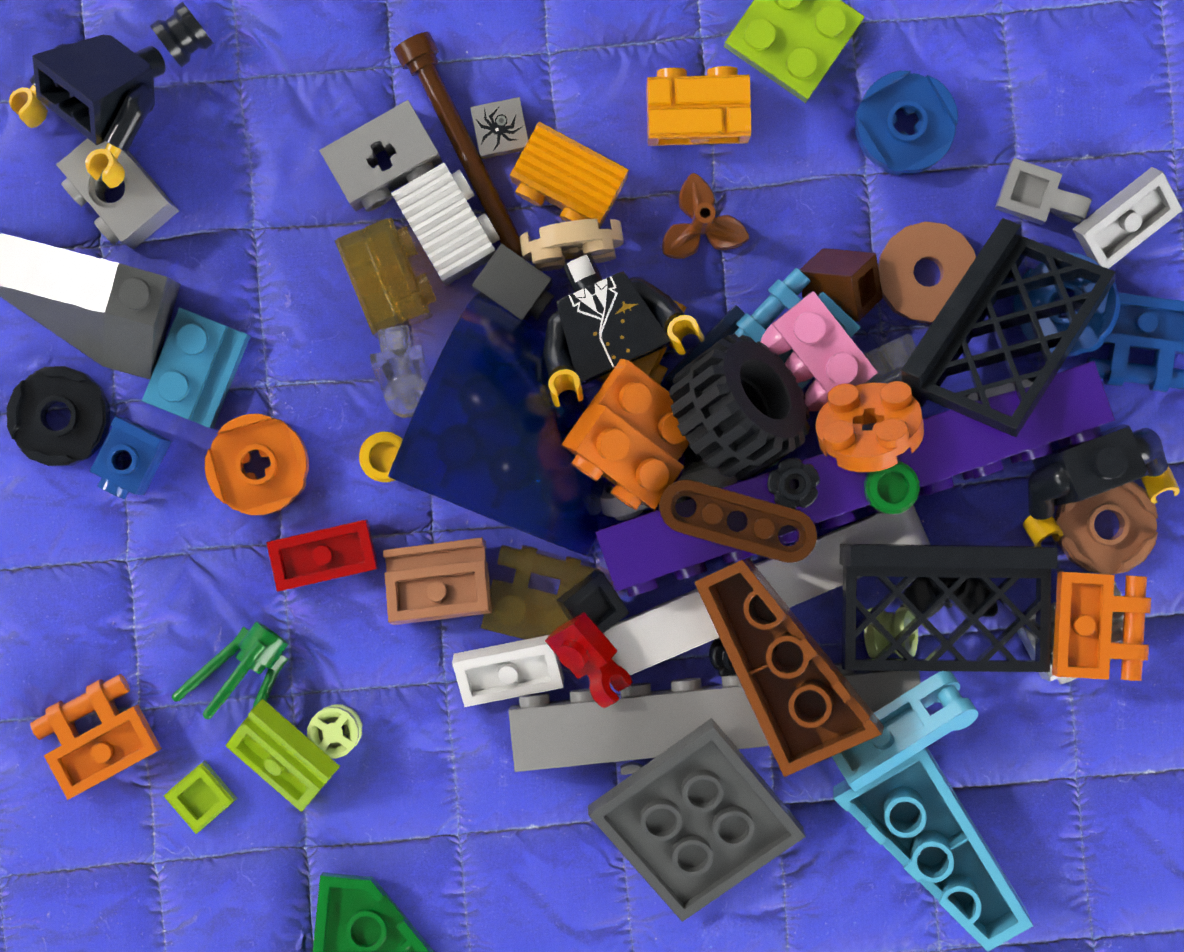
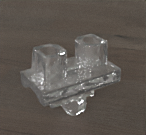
M408 325L381 329L378 331L381 352L370 354L372 370L382 390L387 406L395 415L402 418H411L419 415L426 409L430 401V394L436 393L434 378L421 344L413 345Z

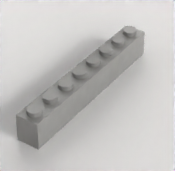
M891 657V658H887V659H904V658H901V657ZM834 663L873 713L920 684L919 671L843 670L842 663ZM737 674L722 676V684L702 686L701 678L672 680L671 689L651 691L650 683L631 684L620 691L621 694L617 695L620 699L616 703L606 708L599 706L594 701L590 688L569 691L570 700L550 702L549 693L520 696L519 705H512L508 710L515 772L656 758L711 718L737 749L769 746Z

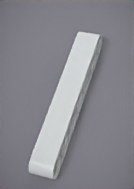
M913 505L908 510L898 514L873 513L819 536L813 551L801 561L787 563L768 558L754 565L790 608L843 585V565L839 564L840 544L930 545V542ZM698 589L619 621L603 633L618 650L612 657V660L618 666L624 668L629 675H633L719 638Z

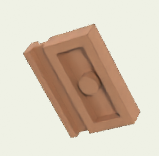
M481 537L383 550V557L386 560L385 585L388 623L401 625L492 613L489 569L485 551L487 549L486 541Z

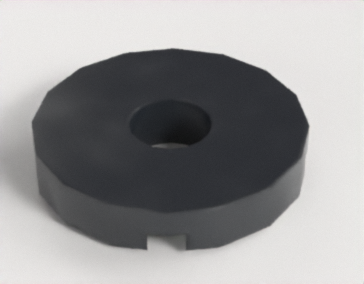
M66 366L44 367L35 371L34 374L29 375L26 380H22L13 389L7 405V428L12 439L15 440L17 446L21 449L20 451L29 459L47 466H72L90 458L104 443L110 427V405L102 387L88 374ZM63 402L70 410V422L64 429L55 431L48 425L46 414L53 404Z

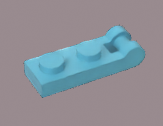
M940 671L876 711L874 714L884 725L882 735L832 756L854 792L949 732L964 729L977 719L979 715L977 709L969 698H962L958 692L960 684L951 671ZM935 702L941 703L943 708L930 716L926 708Z

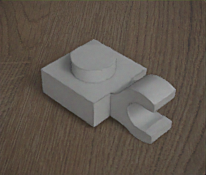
M1013 158L995 209L1040 225L1046 222L1049 212L1063 220L1080 224L1081 220L1086 218L1092 199L1058 189L1062 177L1061 173Z

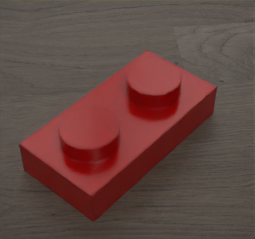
M367 519L266 542L277 592L379 569Z

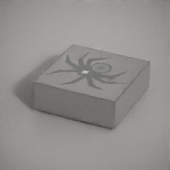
M520 97L470 107L481 159L523 151L528 142Z

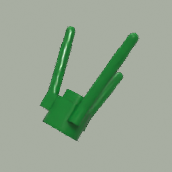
M258 621L254 623L250 630L243 626L230 644L172 694V699L175 702L180 701L240 650L236 656L240 664L203 711V717L205 719L213 717L250 669L261 675L264 669L268 668L254 701L253 708L262 699L267 702L279 672L289 660L282 654L289 644Z

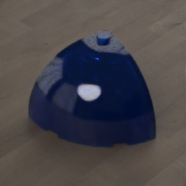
M478 293L471 299L461 314L437 360L387 477L547 542L590 557L597 537L595 531L599 530L602 515L600 498L604 489L605 477L601 475L599 480L595 481L571 464L575 455L562 446L563 441L590 403L584 391L583 400L578 401L575 391L565 390L558 396L560 407L554 406L548 387L549 376L543 356L545 337L526 320H520L494 301Z

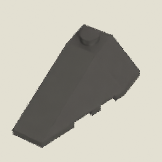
M0 233L1 298L103 367L151 379L163 348L181 284L167 276Z

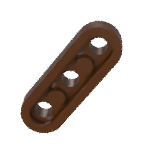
M680 480L671 484L665 489L660 498L659 511L662 520L669 528L679 533L787 563L803 560L813 551L816 544L817 532L815 525L809 516L799 510L693 480ZM683 496L692 498L696 505L695 512L689 517L680 516L675 508L677 500ZM733 511L742 512L747 520L746 526L739 532L732 531L727 525V517ZM786 525L794 527L797 531V540L791 546L783 545L778 538L780 529Z

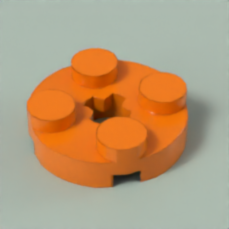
M893 381L888 384L865 383L856 386L852 384H839L828 392V402L821 408L816 419V432L823 454L827 457L828 453L836 458L839 467L853 472H876L888 469L898 464L897 456L904 453L909 447L912 454L920 446L924 437V422L920 404L912 396L911 387L902 381ZM875 423L873 430L866 431L862 429V426Z
M247 414L228 421L216 433L218 435L213 440L211 448H208L205 457L206 479L214 495L233 510L248 515L273 514L289 506L304 491L309 472L308 452L300 435L285 421L263 414ZM256 450L259 451L261 457H269L271 466L265 469V477L257 479L255 473H246L244 470V464L251 461L250 453Z

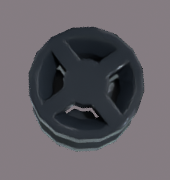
M183 1L174 7V14L166 21L157 20L150 25L181 67L190 61V54L198 48L207 49L214 44Z

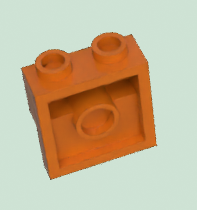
M621 358L561 445L575 455L571 464L595 481H598L602 475L612 482L615 486L610 493L634 510H637L640 504L655 510L665 489L674 483L685 467L678 460L690 443L685 436H682L678 428L679 422L673 416L671 405L674 402L670 397V392L632 362Z

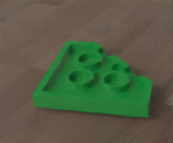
M326 872L320 875L313 952H434L374 877Z

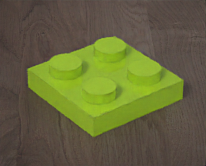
M754 0L725 41L724 48L806 103L865 16L841 0Z

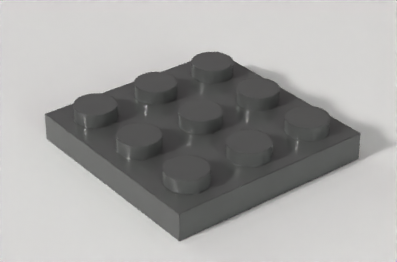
M712 718L588 805L589 817L682 922L806 837L800 822Z

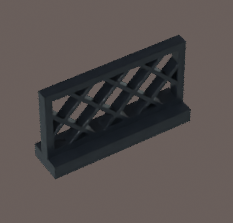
M1002 218L901 369L902 382L911 387L912 396L922 407L927 400H930L1017 437L1114 284L1116 272L1021 236L1020 224ZM1027 256L1045 263L1049 272L1022 279L1018 267ZM1079 277L1096 283L1091 292L1070 298L1063 284L1065 281ZM1054 285L1060 300L1033 307L1027 292ZM1019 294L1024 310L997 317L993 308L995 302L998 299ZM1066 313L1070 323L1068 329L1044 336L1038 320ZM1030 322L1036 339L1008 346L1002 330ZM994 332L1000 348L972 356L968 347L970 340L973 337ZM1055 347L1054 351L1051 354L1050 348ZM1041 351L1045 361L1043 368L1019 376L1013 358ZM1005 361L1011 378L982 385L976 368ZM969 371L975 388L954 393L940 386L947 376ZM1030 387L1026 393L1024 388ZM1016 390L1020 404L1012 417L990 407L987 398Z
M840 544L839 564L843 565V670L1050 672L1051 569H1057V548L1043 546ZM857 576H876L890 591L870 612L856 599ZM887 577L904 578L895 586ZM917 577H927L941 593L920 612L906 598L902 591ZM938 577L956 578L946 586ZM967 578H978L992 592L973 612L953 594ZM990 578L1006 579L997 587ZM1019 578H1036V600L1022 613L1004 593ZM897 598L915 618L894 638L879 623L876 617ZM946 599L966 618L947 638L927 619ZM999 600L1015 616L1016 620L996 639L978 619ZM856 609L864 616L857 625ZM1034 614H1036V627L1029 620ZM871 624L889 644L874 659H855L856 637ZM922 624L940 645L926 659H914L901 644ZM973 625L991 645L976 660H966L952 645ZM1022 626L1035 637V660H1016L1003 646ZM896 650L904 659L887 658ZM946 651H948L949 654L955 660H944L939 658ZM997 651L1005 658V660L989 659Z

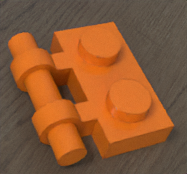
M1057 571L1053 676L1109 680L1110 659H1121L1120 679L1142 681L1143 661H1147L1149 655V644H1144L1145 613H1151V598L1146 597L1147 577L1126 575L1125 596H1115V575ZM1113 612H1124L1122 642H1111Z
M122 674L106 682L99 679L86 686V693L67 703L58 701L45 709V715L30 723L37 739L42 740L55 732L61 744L60 747L45 754L44 757L67 800L162 749L139 705L119 713L115 705V699L130 692L129 684ZM96 711L102 724L80 735L75 727V721Z

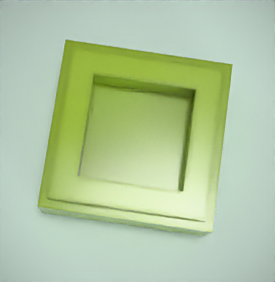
M206 761L200 763L163 795L195 834L200 832L238 799Z

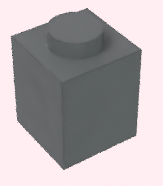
M502 243L472 284L475 292L523 326L530 316L538 321L554 299V295L548 292L553 285L552 279Z

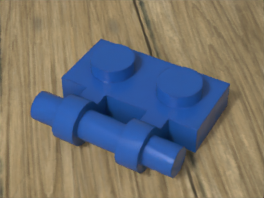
M1119 293V316L1114 329L1105 338L1103 343L1109 345L1107 359L1088 357L1086 363L1095 361L1101 379H1104V384L1122 386L1124 382L1148 385L1149 390L1167 392L1169 388L1184 390V369L1173 368L1175 354L1184 355V301ZM1136 348L1154 351L1152 365L1128 362L1129 349Z

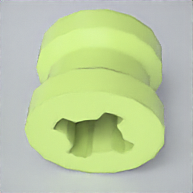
M900 607L895 612L883 610L876 617L879 623L894 638L915 618L905 607ZM871 624L864 629L866 650L869 657L874 659L889 643ZM918 628L901 644L912 657L915 656L917 651ZM896 650L893 652L896 653L899 657L903 658Z
M333 704L323 708L311 718L307 727V738L330 758L337 759L347 755L359 743L363 724L359 715L352 708L344 704Z

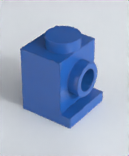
M115 416L111 423L113 427L90 472L101 477L97 485L99 488L119 498L126 499L129 492L135 495H145L172 441L128 419ZM126 450L130 453L132 462L127 469L122 470L117 466L116 462L121 452Z

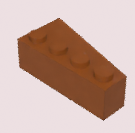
M749 557L694 582L784 777L882 735L884 725Z

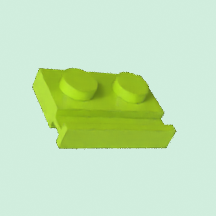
M264 699L250 711L248 717L241 723L225 745L300 812L308 806L340 768L339 764Z

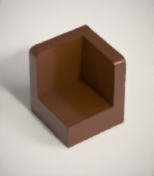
M824 248L799 269L811 281L802 290L803 298L812 291L817 296L824 292L855 322H859L883 298L876 253Z

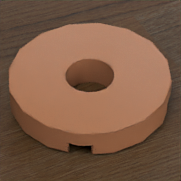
M925 221L906 226L888 240L879 256L878 270L884 301L893 312L903 318L906 317L909 320L920 323H933L976 259L974 249L960 232L946 224ZM928 259L937 264L940 269V279L936 285L928 287L918 283L914 276V266L917 261Z
M1133 481L1079 502L1058 505L1055 521L1063 531V536L1057 542L1068 560L1084 571L1097 574L1128 572L1144 562L1156 545L1158 532H1156V519H1158L1154 502L1150 501L1146 490ZM1104 510L1113 512L1119 520L1118 532L1110 539L1101 538L1094 527L1097 515Z

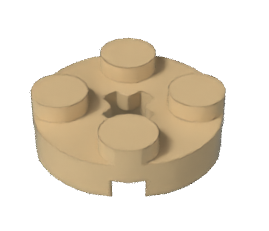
M582 219L540 227V238L532 241L528 232L519 237L522 258L532 261L540 271L561 269L566 264V259L579 258L587 254L592 255L595 263L616 259L615 248L624 244L621 222L617 219H610L611 229H599L597 219Z

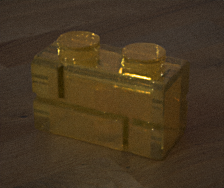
M386 218L366 226L362 230L354 231L334 240L374 337L377 339L385 337L433 316L429 304L436 302L437 299L426 273L417 276L412 266L410 257L418 255V252L407 226L397 229L393 219Z

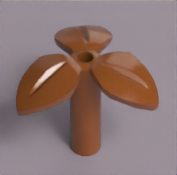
M691 173L687 177L679 194V207L692 219V222L673 224L663 238L662 252L669 258L684 259L697 253L700 237L703 234L707 236L710 244L717 250L734 249L742 246L749 240L748 231L736 218L730 215H722L715 218L716 211L713 206L715 197L712 189L696 173Z

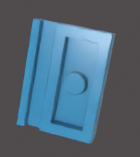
M179 307L142 401L214 429L251 336Z

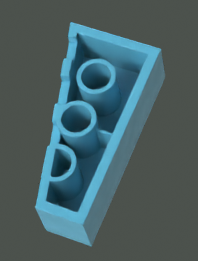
M928 747L856 792L852 790L846 780L833 786V799L846 812L849 811L865 827V830L880 845H883L903 865V868L917 882H920L987 952L1033 927L1027 909Z

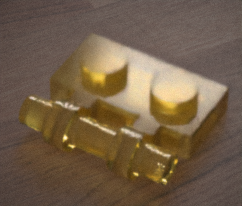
M502 545L497 564L516 569L514 581L510 583L493 579L490 589L492 613L484 614L481 628L521 639L550 635L557 627L569 621L556 600L594 570L600 571V569L581 565L582 559L567 556L565 561L537 553L538 548L522 545V549ZM534 573L561 580L558 593L554 594L528 587L531 574Z

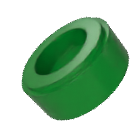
M900 461L888 469L869 472L864 481V493L868 503L881 513H902L913 506L919 495L920 485L916 473L910 466Z

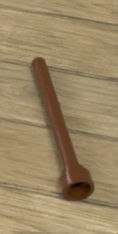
M422 32L404 40L394 48L402 68L409 69L412 76H418L487 217L500 238V243L522 257L520 236L435 67L439 63L436 57L439 50L430 32Z

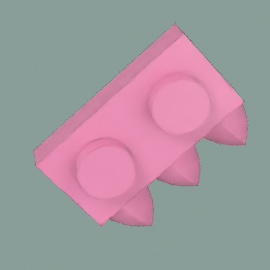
M814 291L774 321L766 329L760 341L773 354L780 355L791 349L793 350L787 358L785 366L791 370L797 383L807 381L812 377L815 378L804 395L806 398L804 402L809 411H820L828 402L827 395L833 387L839 384H852L854 386L864 384L878 373Z

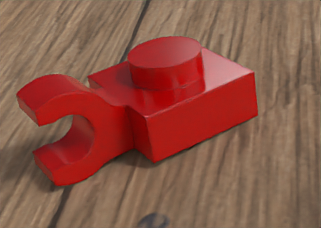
M585 612L557 627L545 640L556 653L560 662L570 669L577 679L588 675L590 693L594 701L603 708L616 703L620 699L611 689L610 683L618 692L633 683L629 673L612 660V657L618 650Z

